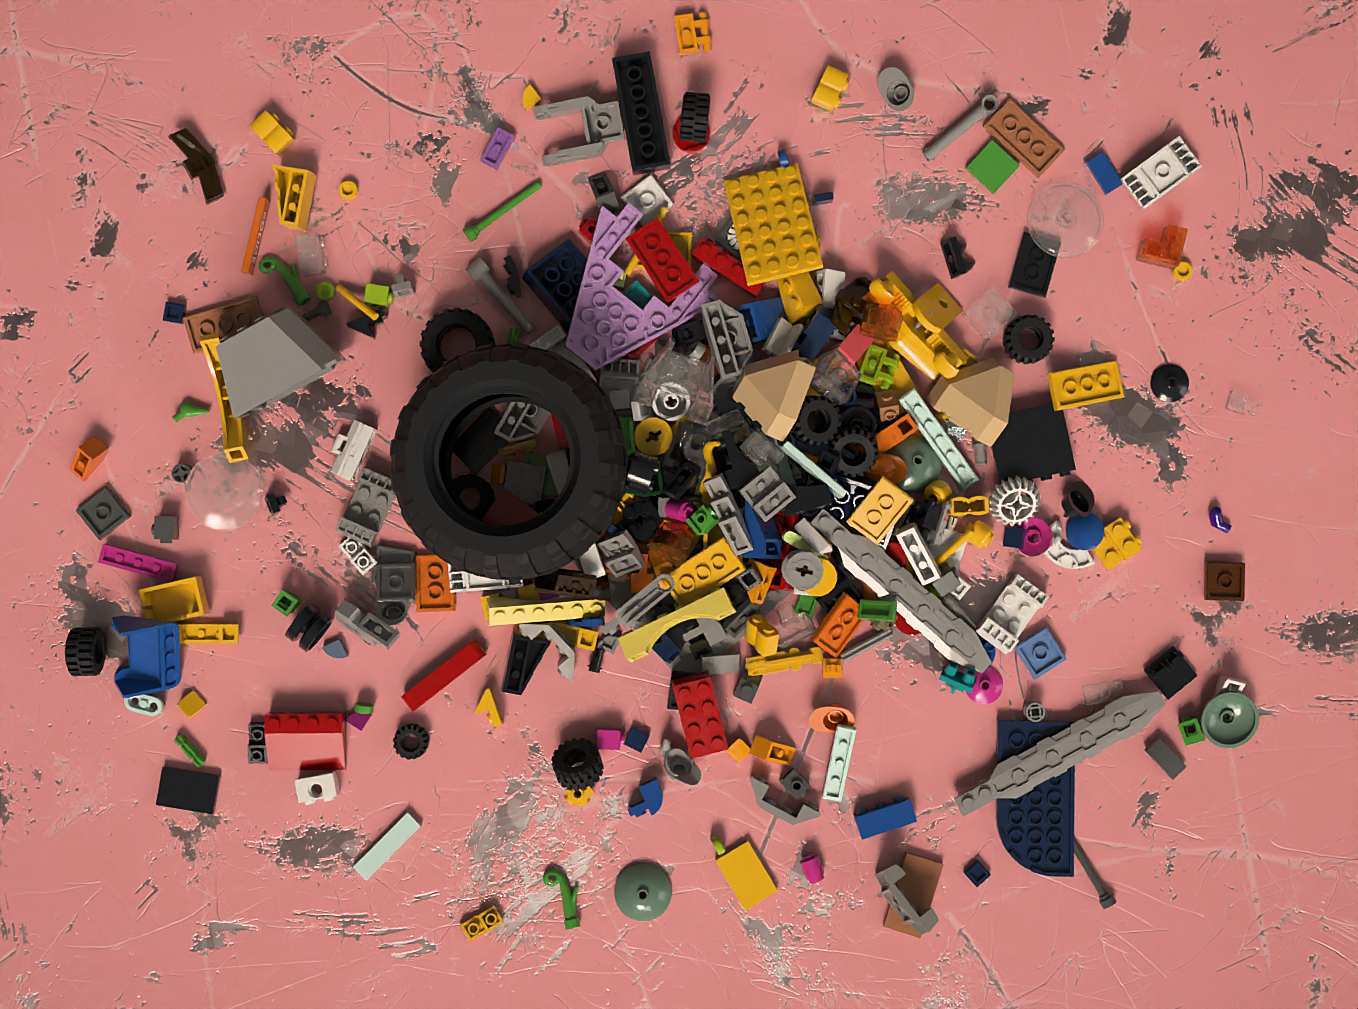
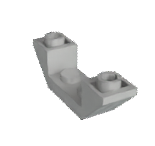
M552 621L519 623V631L525 637L528 636L532 640L544 630L543 634L545 637L557 644L556 648L561 654H565L558 660L557 670L562 677H567L571 681L574 673L575 646Z
M758 774L756 777L750 776L758 807L792 825L820 816L821 813L817 810L818 806L809 801L807 804L802 802L796 815H793L794 811L786 806L783 809L776 805L777 802L769 797L763 799L769 788V784L766 783L767 779Z

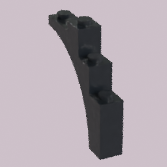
M730 430L722 431V437L719 438L721 448L726 449L727 456L724 457L727 468L731 467L730 470L725 471L724 478L731 492H735L758 475L760 471L755 469L743 457L733 440ZM786 484L796 498L782 508L780 513H784L785 518L831 506L832 500L827 484L817 486Z

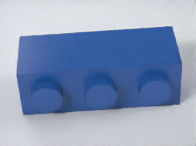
M899 796L893 799L894 802L887 804L886 802H880L875 804V808L868 810L866 807L857 810V814L853 816L861 839L863 840L917 822L910 799Z

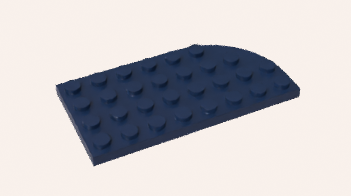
M997 720L996 765L1013 755L1017 756L1030 749L1044 738L1052 737L1065 730L1074 721L1033 722ZM1075 765L1059 776H1053L1033 787V790L1018 798L996 799V826L1003 846L1015 861L1034 873L1053 877H1074Z

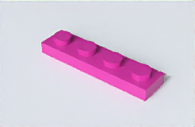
M103 544L98 563L168 582L175 581L179 564L108 544Z

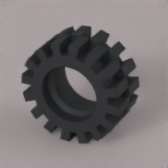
M418 724L405 725L395 733L393 748L396 749L395 752L401 755V758H406L407 760L416 759L423 755L429 746L428 733ZM409 734H413L418 738V746L414 749H409L404 744V738Z

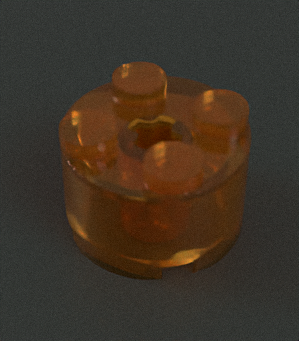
M880 303L868 304L863 315L859 334L873 338V341L877 344H885V341H897L903 321L902 312L889 305L882 308L879 307Z

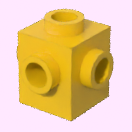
M588 786L586 790L579 789L581 794H576L574 789L570 791L566 788L564 791L566 795L564 797L570 805L574 804L575 807L581 805L583 807L591 800L589 797L595 793L594 788Z

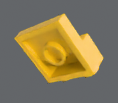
M1117 517L1106 524L1102 541L1097 548L1093 549L1106 570H1110L1123 560H1127L1142 550L1140 547L1142 544L1141 540L1136 534L1132 535L1129 530L1131 525L1125 518L1122 520L1121 517Z

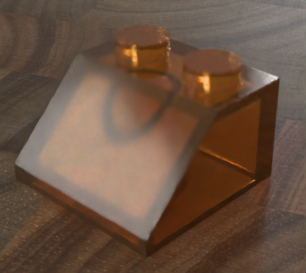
M664 519L647 544V547L679 569L702 535H697L687 522Z

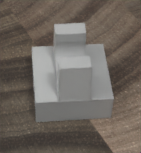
M403 274L395 275L397 284H393L391 287L396 298L415 294L413 285L410 281H406Z

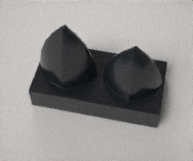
M956 236L940 243L951 279L958 278L973 268L975 261L962 257L967 244L957 240Z

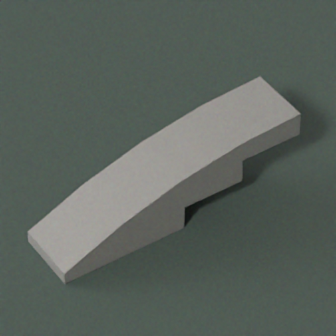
M720 473L704 480L703 484L712 499L711 505L719 518L718 524L735 555L738 556L753 550L754 546L746 524L723 474Z

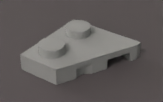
M946 502L936 505L942 508V512L935 531L921 527V536L928 548L940 545L943 531L947 524L944 518L947 509H952L951 503Z

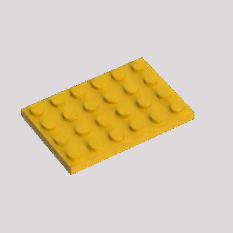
M798 163L723 181L748 286L823 268Z

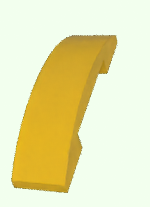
M552 621L575 647L595 651L599 632ZM544 630L536 638L547 639L543 634Z
M177 624L179 627L180 644L239 643V624Z

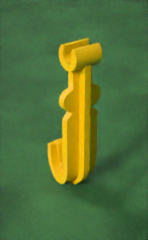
M821 647L808 649L809 651L799 652L797 648H791L788 654L782 651L766 657L759 655L745 658V669L748 670V675L758 676L787 671L790 667L792 670L798 671L801 669L802 664L811 663V665L821 664L824 660Z

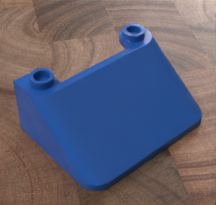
M125 615L111 617V624L114 630L118 631L120 636L128 635L129 666H120L114 674V683L121 696L125 699L176 687L181 680L178 625L173 621Z

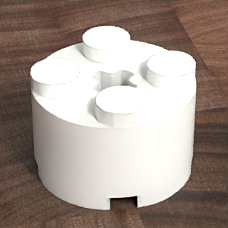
M674 382L664 383L653 394V410L660 419L666 422H676L688 413L690 409V395L680 384ZM668 398L677 401L674 403V407L666 405Z

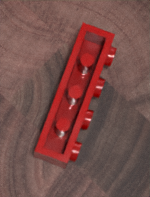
M702 238L692 252V258L701 264L704 263L715 273L756 298L766 282L748 286L742 259L736 260L727 249L723 248L721 250L716 247L717 243L713 240Z

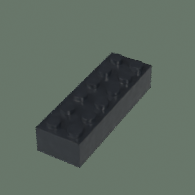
M650 51L612 58L633 176L671 169Z

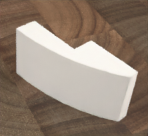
M347 538L339 545V548L362 575L378 563L368 549L358 541Z

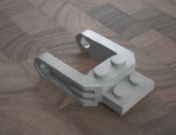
M586 96L541 105L533 109L536 120L582 112L584 130L588 145L559 150L557 153L545 156L542 155L543 166H555L600 157L608 143L626 140L618 101L598 104Z
M668 574L659 575L616 611L618 615L600 630L605 635L608 633L612 635L621 628L620 623L625 629L627 627L631 629L641 621L639 618L674 589L675 582L673 577ZM662 578H667L671 582L670 587L666 590L660 588L659 581Z

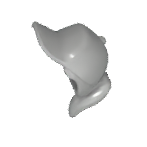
M664 738L663 743L659 747V753L664 757L666 773L675 782L696 786L701 780L699 767L685 751L679 748H671L669 739Z

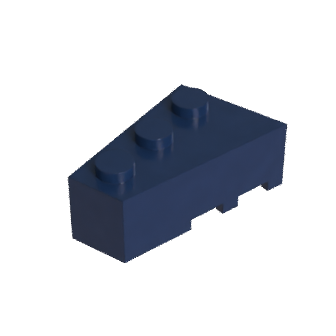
M818 304L802 324L804 327L792 351L799 349V357L807 358L812 362L820 349L825 345L829 336L837 330L831 325L833 313Z

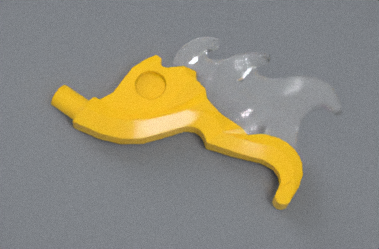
M688 440L684 445L685 458L690 464L701 469L694 495L702 494L701 501L711 505L712 499L703 482L715 476L717 472L712 450L715 446H720L721 443L720 441H710L705 444L704 448L694 450L691 447V441Z

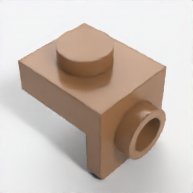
M895 389L876 392L881 421L899 419V404Z

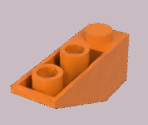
M908 413L902 415L899 419H896L874 435V438L876 437L878 453H884L919 430ZM859 445L858 448L863 455L865 452V447L863 445Z

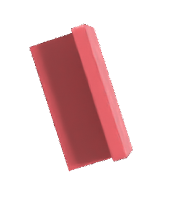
M859 324L852 329L837 347L847 357L841 364L845 370L856 363L875 340Z

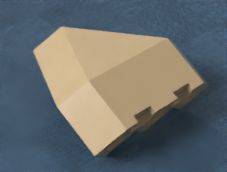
M799 349L747 364L733 386L732 398L737 403L741 402L745 406L744 411L753 421L757 420L762 425L761 430L765 435L784 442L798 418L816 367L807 358L799 357Z
M992 357L959 369V372L953 378H946L942 375L926 397V400L935 410L947 415L949 420L958 427L972 433L971 436L991 447L1008 424L1015 373L1001 366Z

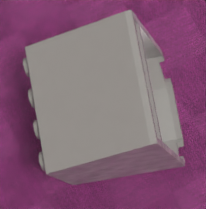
M288 307L278 309L274 312L275 314L269 317L262 316L256 319L253 326L246 325L238 329V334L235 336L228 335L220 339V344L216 346L234 418L249 417L332 371L335 369L334 364L338 362L342 364L346 361L345 357L295 309Z

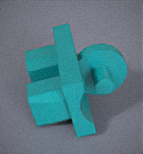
M950 661L947 666H944L939 680L946 682L945 685L952 688L950 693L953 695L956 690L960 692L965 690L971 693L977 681L975 679L976 671L966 669L963 674L957 671L959 668L958 663Z

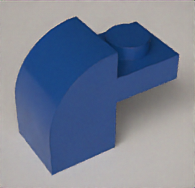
M657 777L639 785L644 800L628 807L627 810L630 817L633 815L636 817L642 816L646 813L647 809H649L652 816L660 809L663 801V791Z

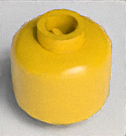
M940 479L930 483L923 492L924 499L934 501L936 505L946 503L952 496L949 484Z
M977 520L974 524L970 522L965 530L966 532L970 528L975 533L967 541L978 548L988 547L995 536L993 528L980 520Z

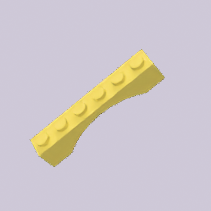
M715 588L705 597H696L692 600V603L686 606L685 604L680 605L670 614H661L657 617V620L641 624L639 629L624 632L618 640L626 659L632 663L648 655L659 637L669 628L680 622L695 618L721 620L736 613L728 592L725 588Z
M506 596L486 598L487 618L490 626L605 616V600L599 601L575 596L536 601L514 599Z

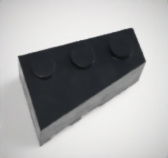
M512 633L501 685L502 692L522 695L551 641L536 637L531 640L528 636L525 637L521 634Z

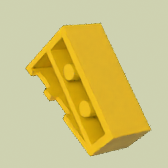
M272 165L275 172L276 182L274 183L278 196L279 224L288 229L306 231L316 175L305 169Z
M809 272L776 279L787 321L793 326L800 323L803 324L817 305L823 304Z

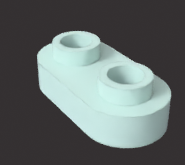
M143 694L124 699L125 707L128 710L144 715L156 716L164 709L162 699L153 695ZM135 697L139 700L138 704L133 702ZM153 702L157 704L156 709L152 708Z

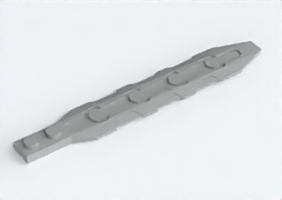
M823 508L810 521L816 529L838 547L844 567L873 589L881 600L897 602L896 611L906 619L905 621L910 626L920 631L934 644V647L947 659L980 673H983L992 662L976 632L960 617L957 618L932 592L929 593L904 567H900L884 552L883 548L866 536L850 533Z
M1159 691L1122 696L1105 705L1103 709L1089 717L1081 718L1070 724V727L1037 742L1030 749L998 763L986 781L953 799L962 816H966L997 798H1018L1033 790V787L1053 776H1059L1066 772L1068 768L1086 758L1090 759L1101 753V750L1142 731L1166 703Z

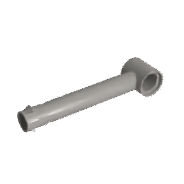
M986 95L976 109L940 137L934 144L928 148L925 147L922 152L927 161L934 160L935 156L985 115H992L999 105L997 97ZM984 102H992L993 109L985 108Z
M480 257L465 269L475 282L479 280L526 334L535 329L532 322L488 273L490 268Z

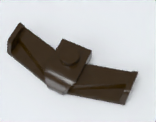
M187 128L170 134L168 138L188 158L182 164L190 179L193 180L199 177L206 205L222 198L224 193L212 154L199 143Z
M866 277L856 278L844 289H840L835 296L831 325L845 336L850 332L852 315L855 317L859 316L867 303L862 299L870 291L869 285L871 281Z

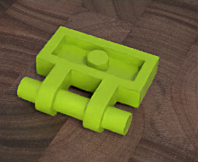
M871 344L866 352L857 380L875 386L878 379L882 381L881 389L888 390L889 386L893 383L894 372L898 369L900 355L894 353L891 358L886 357L887 349ZM882 365L888 367L886 373L881 372Z

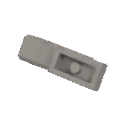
M344 600L335 611L337 622L362 638L368 645L375 647L377 644H380L388 650L400 637V632L370 612L368 614L364 613L349 600Z

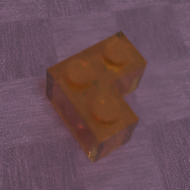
M1169 224L1163 228L1160 241L1145 238L1140 242L1136 261L1172 270L1180 264L1188 229Z

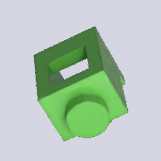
M707 504L702 505L685 521L697 535H705L719 522V518L712 505Z
M283 589L271 606L285 616H288L290 613L295 612L303 600L288 589Z
M1193 715L1181 718L1182 723H1178L1185 746L1206 740L1198 718L1194 719ZM1189 726L1195 727L1194 733L1188 731Z

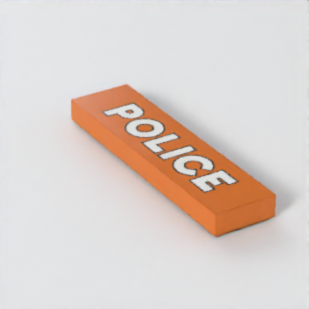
M262 197L258 198L241 269L243 273L252 276L270 206V201Z

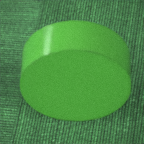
M356 702L354 705V711L357 713H373L374 704Z

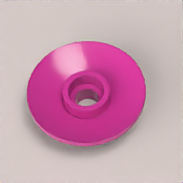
M1029 518L1028 523L1025 521L1021 522L1017 529H1024L1026 532L1023 549L1019 550L1028 556H1039L1045 553L1052 543V531L1049 525L1038 518ZM1035 534L1038 535L1037 541L1033 540V536Z
M988 667L983 673L976 671L975 679L977 681L971 693L966 691V694L972 701L978 704H990L997 700L1002 693V678L991 667ZM983 682L988 683L987 689L982 688Z

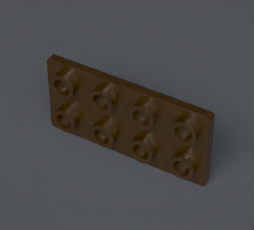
M559 568L550 574L533 578L534 590L540 593L591 598L599 601H610L611 599L607 575L597 578L596 575L584 574L582 571Z

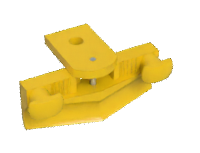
M893 271L888 273L882 280L880 278L872 280L869 285L870 291L863 299L867 302L866 304L870 311H879L884 334L892 348L936 383L942 375L946 378L955 377L959 372L958 367L968 357L943 328L963 312L960 306L939 282L917 299Z

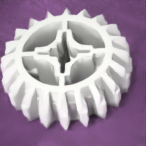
M1017 475L1014 480L1011 477L1006 482L1001 479L1002 484H995L996 490H991L992 496L988 497L991 514L997 521H1002L1005 526L1009 523L1013 527L1016 522L1021 525V521L1028 523V517L1034 518L1033 512H1038L1037 506L1041 505L1039 500L1041 495L1037 486L1031 480H1027L1025 477L1020 479ZM1021 491L1028 493V496H1024V494H1020ZM1001 506L1009 508V511L1003 510Z

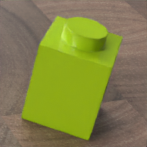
M366 283L363 301L366 305L389 308L390 304H393L394 294L390 287Z

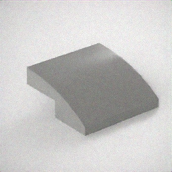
M767 466L738 490L764 522H767L796 498L771 466Z
M627 529L599 539L596 543L607 557L604 564L615 577L644 567V561L638 546Z

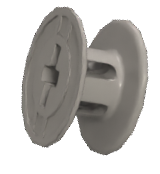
M806 549L791 551L785 556L781 568L783 578L788 584L798 590L814 588L822 579L824 570L821 560ZM796 567H800V568L805 567V568L808 569L809 571H808V572H805V571L800 572V571H798V570L796 569Z

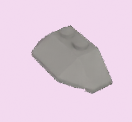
M721 300L702 304L701 311L705 333L714 364L722 380L741 375L753 353L743 315Z
M511 402L494 433L509 442L538 436L550 412L529 403Z

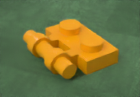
M706 12L698 14L699 20H694L693 13L674 16L679 55L698 53V45H703L704 52L711 51L712 38L709 36L708 27L710 25ZM695 28L701 29L702 37H696Z

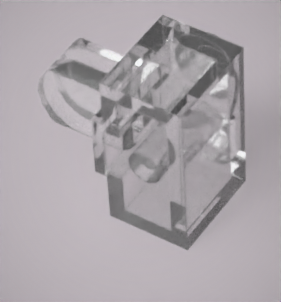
M758 428L739 447L742 450V455L747 459H751L760 472L767 466H771L773 469L786 455Z
M780 601L775 606L780 623L774 626L779 632L778 647L784 649L813 635L816 631L811 616L805 612L797 615L792 603Z

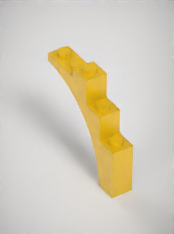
M219 332L200 336V344L205 353L217 394L223 431V450L229 463L249 459V426L245 417L234 418L216 349V346L220 344L219 340L222 339Z

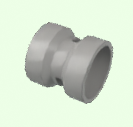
M1030 701L1024 704L1022 713L1026 719L1038 722L1044 718L1045 709L1041 704Z

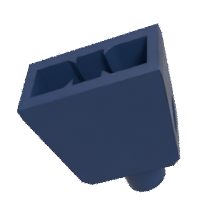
M664 632L660 636L661 642L659 644L655 642L652 649L665 662L671 664L683 649Z

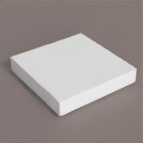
M651 174L621 196L626 205L630 203L643 214L639 220L642 227L655 219L661 207L669 210L674 206V203Z

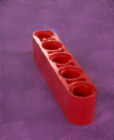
M474 639L403 694L401 698L412 712L486 656L487 653Z

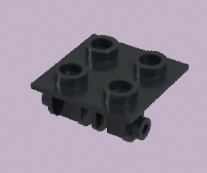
M1174 646L1144 669L1145 673L1167 700L1197 677V674L1184 660V655L1177 651Z

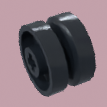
M314 603L308 604L297 615L285 633V636L292 642L300 639L299 647L305 652L310 651L318 643L333 622V618L327 613L321 614L318 617L320 608Z

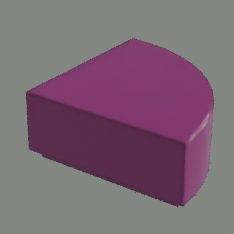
M355 712L348 716L345 721L362 731L372 713L361 714Z

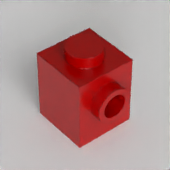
M593 217L584 219L579 225L580 229L578 230L579 234L590 244L597 223Z

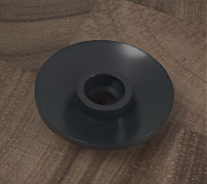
M1167 364L1154 371L1150 380V386L1153 394L1159 400L1175 402L1183 398L1187 393L1189 379L1182 368L1173 364ZM1170 379L1174 380V386L1169 385Z

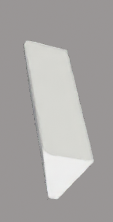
M803 518L794 526V529L818 554L832 551L833 548L806 518Z

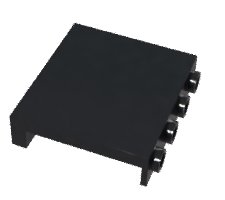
M1053 404L1009 413L1008 424L991 446L999 481L997 485L1002 484L1001 479L1006 482L1011 477L1014 480L1016 475L1020 479L1025 477L1033 482L1035 478H1040L1041 481L1052 479V475L1058 473L1060 477L1071 475V471L1076 470L1063 410L1054 411Z

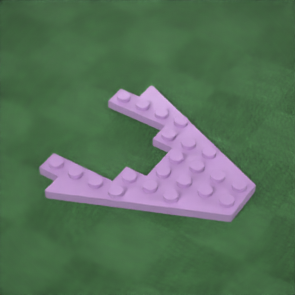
M630 203L625 206L618 217L603 206L599 211L565 343V348L595 371L701 314L702 304L719 300L707 290L718 274L704 263L695 273L700 283L678 296L669 307L656 296H653L642 310L613 287V284L624 271L609 258L643 216Z

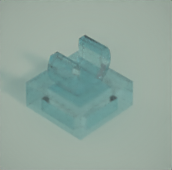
M949 419L946 421V433L951 439L955 435L958 442H961L962 436L966 437L967 430L958 427Z

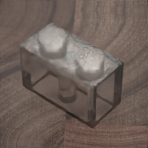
M318 233L295 236L300 274L304 277L326 274V268H329L327 256L324 257L323 249H326L324 237L322 238Z

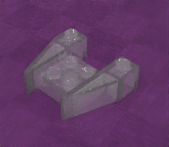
M670 338L638 378L632 395L633 401L652 407L658 389L691 400L686 414L688 420L706 426L713 409L715 356L710 351L706 362L672 351L675 341L674 338Z

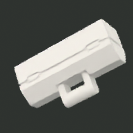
M354 420L347 437L338 433L330 450L338 454L331 473L354 482L377 429ZM345 440L347 441V443L343 451L341 452L339 451V449L343 441Z
M909 523L901 527L897 531L896 537L921 584L926 585L939 579L941 571L916 524Z

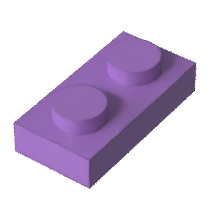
M497 127L480 162L498 170L515 136Z

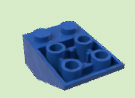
M781 297L733 307V309L743 315L751 345L767 341L778 318L782 317L787 321Z
M745 500L743 506L744 522L754 549L743 553V557L781 559L782 539L773 517L764 522Z

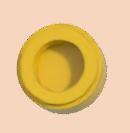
M350 180L343 181L338 188L340 196L345 200L355 199L359 192L357 185Z
M1180 261L1172 268V275L1178 281L1187 280L1193 272L1192 266L1186 261Z

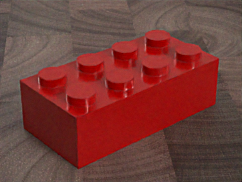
M709 671L671 680L691 759L728 750Z

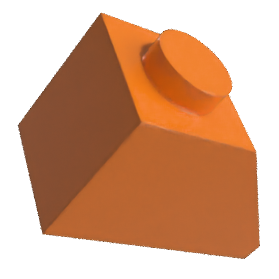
M93 436L78 447L70 470L81 480L86 481L104 460L109 448Z

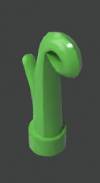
M267 256L262 258L259 262L260 271L264 274H269L277 268L298 306L306 304L311 299L310 295L301 285L296 264H292L291 272L276 257ZM267 263H271L269 268H265Z
M554 868L547 870L543 875L544 883L550 887L558 883L560 884L565 929L579 927L580 921L576 910L578 886H575L571 893L567 879L561 871ZM555 875L557 878L555 881L550 882L548 877Z

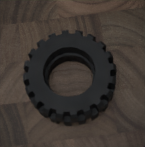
M445 309L443 313L435 314L433 316L434 319L431 322L428 320L425 324L427 327L421 333L422 341H420V347L422 352L420 353L426 366L434 373L446 361L441 353L440 343L444 335L452 329L463 328L468 330L475 339L476 348L483 345L496 344L490 327L478 314L468 309Z

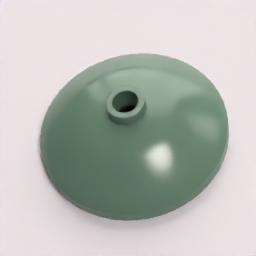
M910 435L887 452V454L900 457L906 464L907 473L905 478L895 484L903 490L910 492L923 491L934 480H938L941 474L942 461L923 436ZM915 458L920 460V464L915 463Z
M1234 691L1222 692L1212 697L1206 703L1201 712L1200 725L1205 737L1214 745L1222 748H1235L1245 744L1253 737L1259 725V713L1254 702L1246 695ZM1225 713H1228V716L1226 718H1223V715Z
M637 863L627 867L619 875L614 888V896L618 908L624 915L636 921H650L662 915L668 908L671 901L672 888L668 876L662 869L649 863ZM642 891L646 893L644 898L639 896V893Z

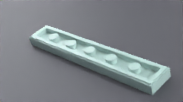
M912 388L897 400L910 415L959 487L965 491L979 480L917 391Z

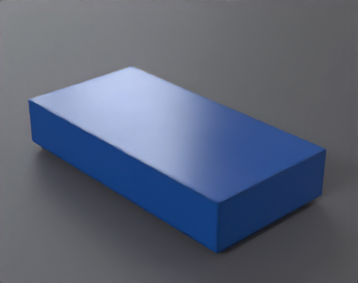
M1104 152L1086 162L1105 195L1123 185Z

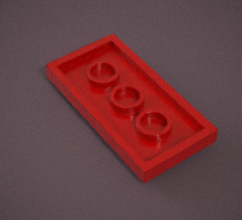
M658 217L625 238L667 303L700 283Z

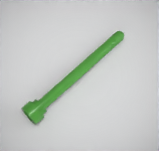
M537 181L477 225L464 228L463 232L471 242L476 240L480 231L542 187L541 182Z

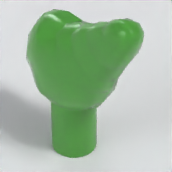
M185 401L181 403L180 411L173 415L172 418L177 423L184 417L205 415L210 410L196 406L190 401Z

